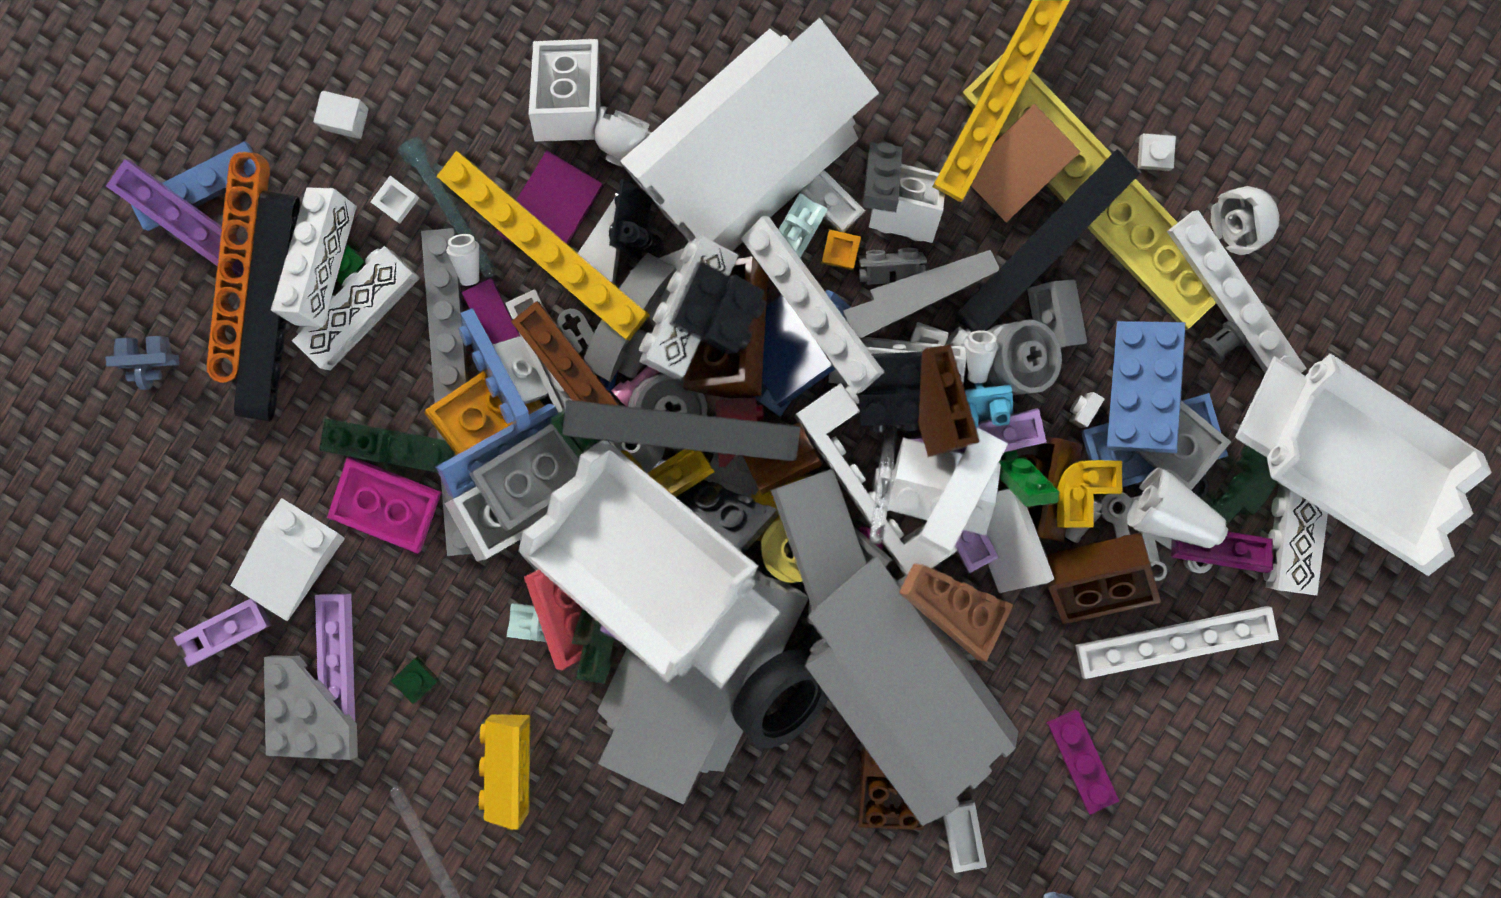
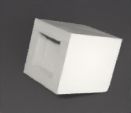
M322 91L313 122L325 131L361 139L369 108L360 99Z

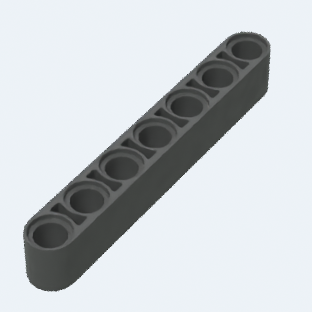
M566 400L562 434L574 437L796 461L800 427Z

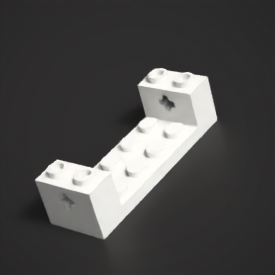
M840 383L798 412L794 417L801 423L805 433L830 469H834L837 479L871 528L880 535L883 545L905 576L908 575L913 563L933 568L949 556L918 540L926 523L900 540L904 536L902 530L893 519H885L881 513L885 506L874 491L867 493L861 484L866 481L861 471L855 464L849 466L842 456L847 452L835 436L831 439L828 437L827 434L860 411L856 406L859 404L858 396L849 386L844 388ZM954 546L952 552L950 553V555H952L954 552L957 551V549L955 548V546Z

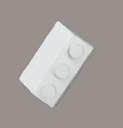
M903 437L885 499L887 510L928 520L964 453L953 451L928 457L924 443ZM1000 463L997 464L963 530L986 536L996 503Z

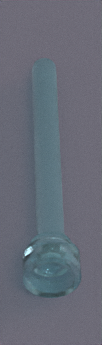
M415 137L404 142L397 151L405 163L409 162L411 166L416 167L457 234H470L474 237L427 162V148L421 138ZM479 244V269L486 278H492L495 275V268Z

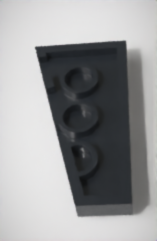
M660 459L652 469L665 462V460ZM704 479L675 497L743 554L779 516L776 508L759 504L746 495L736 494L725 489L723 485Z

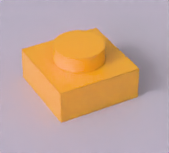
M829 229L821 263L853 270L861 237Z

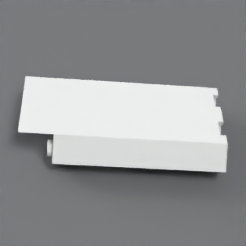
M821 18L817 19L793 42L786 35L780 37L769 29L620 162L633 180L652 198L663 215L683 234L688 243H693L704 236L733 251L743 242L741 239L743 235L762 216L771 217L858 140V136L853 128L856 124L853 116L878 95L879 92Z
M1331 353L1322 361L1316 362L1306 376L1274 356L1235 436L1244 444L1267 457L1271 478L1427 576L1454 557L1447 534L1473 515L1465 494L1492 473L1481 451Z
M601 440L580 456L576 476L551 494L547 514L522 533L519 552L667 683L677 673L683 676L694 665L721 689L780 614L779 610L752 589L755 584L752 578L758 566L607 440Z

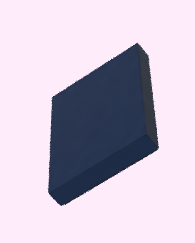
M783 295L766 306L762 381L776 404L782 408L835 370L825 352Z

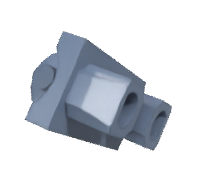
M146 337L147 354H139L138 339L116 338L114 342V356H106V366H117L119 369L135 368L134 371L126 372V380L135 381L140 390L151 389L153 380L162 379L161 370H152L151 367L179 365V355L171 354L169 337Z

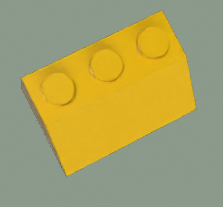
M491 714L485 720V724H481L480 743L485 744V757H481L479 763V775L484 777V790H480L479 810H484V821L508 829L518 830L529 814L530 715Z

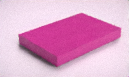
M350 456L346 458L327 518L418 554L422 550L442 492Z

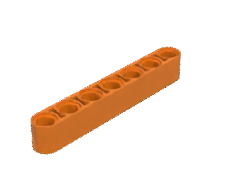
M238 152L234 154L230 159L207 356V372L214 381L220 383L235 380L238 376L257 206L261 192L264 190L268 191L270 165L267 159L262 155L251 152ZM252 159L256 169L255 173L248 177L244 171V164L247 160ZM246 192L252 200L251 207L248 210H244L240 204V198ZM240 226H243L248 232V238L244 244L240 243L236 236L237 229ZM236 259L240 260L244 266V272L241 277L237 276L233 271V263ZM232 292L237 294L240 299V306L237 310L231 307L229 303V297ZM228 325L232 326L236 331L237 337L234 342H231L226 337L225 330ZM224 358L228 359L233 365L231 374H227L222 368Z

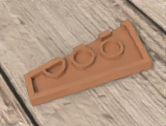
M913 563L899 591L905 599L975 659L987 662L1013 607V604L1001 601L991 594L974 589L973 586L958 582L952 577L925 565Z

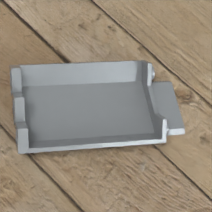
M876 557L808 616L823 639L811 647V654L805 666L923 826L951 813L960 804L956 798L969 786L975 789L992 772L989 765L998 756L1003 755L1007 757L1016 748L1019 731L954 640L899 593L907 575L896 581L880 559Z
M758 570L755 571L752 578L755 584L752 589L779 610L780 614L721 689L694 665L683 676L677 673L667 683L627 647L597 711L607 721V726L614 730L598 764L684 804L699 772H724L743 733V730L736 724L733 718L735 699L741 687L754 671L772 657L783 652L806 605L808 596L789 582L769 578Z

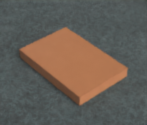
M1034 104L992 145L971 186L1005 222H1008L1081 151Z

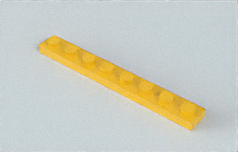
M1070 0L1031 1L932 186L933 188L962 202Z
M455 151L436 176L624 339L630 341L650 316L648 312L458 151Z

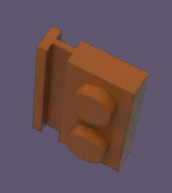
M800 422L793 425L800 427L796 461L743 456L761 495L822 466Z

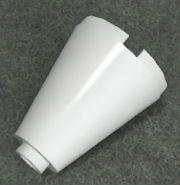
M1156 468L1142 482L1139 488L1144 490L1139 500L1133 498L1128 511L1127 524L1138 531L1206 548H1212L1215 544L1220 545L1224 541L1228 532V528L1225 527L1226 520L1169 471Z

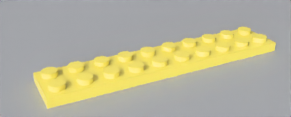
M1002 55L962 92L961 97L973 109ZM1032 71L998 135L1001 137L1034 104L1046 114L1081 151L1046 184L1064 203L1112 153ZM1135 179L1087 228L1177 322H1185V330H1187L1212 308L1216 302L1167 233L1178 222Z

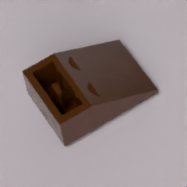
M862 744L858 827L924 830V825L922 826Z

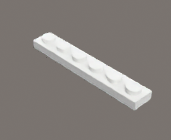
M1199 210L1192 211L1169 229L1167 233L1228 321L1235 323L1246 336L1247 343L1245 345L1266 374L1274 356L1300 373L1307 369Z
M762 216L743 235L742 241L855 394L863 392L884 373L883 369L770 217Z
M1264 606L1075 646L1081 675L1084 679L1279 639L1272 607Z

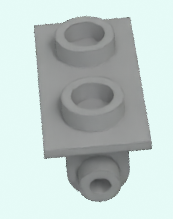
M902 248L898 250V253L885 254L883 250H870L866 252V255H858L860 266L865 267V269H859L860 282H866L867 285L890 283L889 271H895V281L925 272V265L919 264L927 263V259L923 252H918L916 248Z

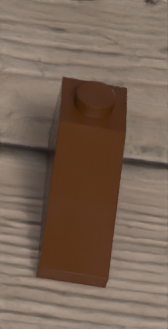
M951 344L929 347L922 350L919 428L928 457L950 453L980 442Z

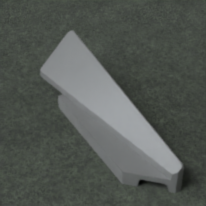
M991 250L871 289L872 301L843 310L844 318L861 339L955 292L970 288L975 282L998 272L999 266Z

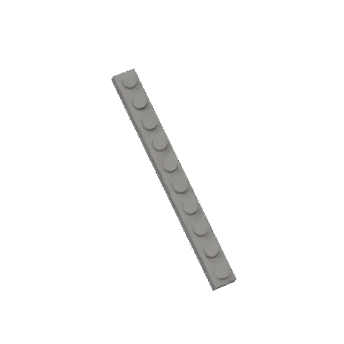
M454 228L421 231L435 403L468 382L466 346L458 330L462 326L460 313L463 312L461 283L446 252L449 246L448 240L457 235ZM437 430L439 462L442 464L456 456V454ZM441 479L447 556L472 554L444 504L453 498L448 495Z

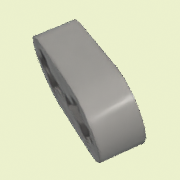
M567 309L557 319L558 327L579 354H582L584 349L580 341L585 340L587 345H589L595 333L587 318L576 309ZM572 316L574 319L580 318L581 320L577 324L581 333L578 337H576L571 329L565 330L564 328L568 324L566 318Z

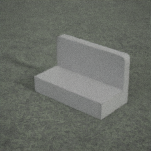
M1075 280L1052 281L1027 288L1033 320L1046 324L1055 333L1061 348L1087 343Z

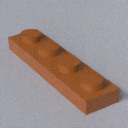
M534 302L511 321L571 400L619 405L540 302Z

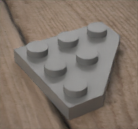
M272 655L264 657L266 756L342 760L357 758V723L349 714L344 715L334 703L336 698L320 680L316 681L305 669L308 665L300 656Z

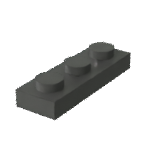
M870 142L863 198L864 208L896 213L899 202L902 147L888 142Z

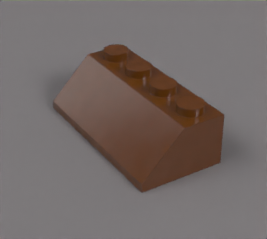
M753 257L736 259L729 276L736 275L765 291L761 299L767 301L768 275ZM766 305L761 316L757 320L753 318L748 330L752 332V337L744 350L739 349L737 353L728 355L700 340L684 375L683 388L685 390L729 399L761 396Z

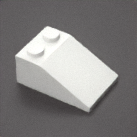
M598 39L533 41L529 118L535 142L594 140V127L601 106Z
M477 486L444 503L476 561L487 559L522 538L523 531L545 516L549 507L547 505L512 529L504 531Z
M281 498L261 526L231 586L288 621L345 538Z

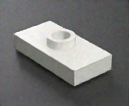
M521 336L493 344L524 404L546 398L549 393Z

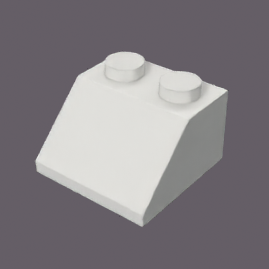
M901 164L897 211L895 213L872 209L869 228L877 229L882 233L906 236L915 241L933 243L945 199L944 193L932 187L939 173Z

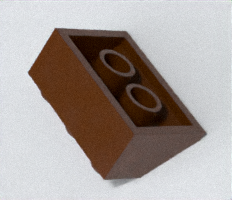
M1045 436L1046 443L1017 449L1018 457H1026L1057 488L1064 471L1072 464L1080 461L1083 445L1060 438ZM999 478L997 491L1008 488ZM1057 503L1027 507L1038 537L1064 542L1066 528L1057 527Z
M1142 532L1124 535L1103 542L1090 543L1086 546L1069 550H1060L1046 555L1054 576V580L1048 583V588L1062 624L1161 603Z

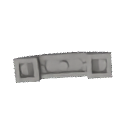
M647 253L619 289L647 312L656 295L662 296L677 269ZM601 319L589 344L584 360L595 374L611 382L627 355L624 350L630 341L624 339Z

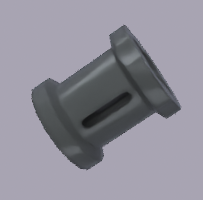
M1226 321L1222 325L1223 329L1210 339L1205 338L1201 341V346L1205 353L1218 364L1225 361V356L1234 348L1247 343L1246 336L1241 329L1231 321Z

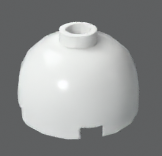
M600 106L597 122L594 127V139L598 147L607 153V161L624 167L620 160L652 133L648 131L650 124L618 110H615L614 115L606 114L608 107Z
M1245 186L1229 190L1217 197L1219 198L1218 203L1213 204L1211 208V224L1218 240L1223 236L1225 242L1230 245L1225 247L1228 251L1238 255L1250 254L1259 250L1273 239L1279 227V212L1276 203L1268 193L1262 189Z

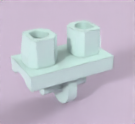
M801 193L797 196L779 228V231L799 258L803 255L828 211L827 208L813 202Z
M511 604L507 637L546 642L534 606Z

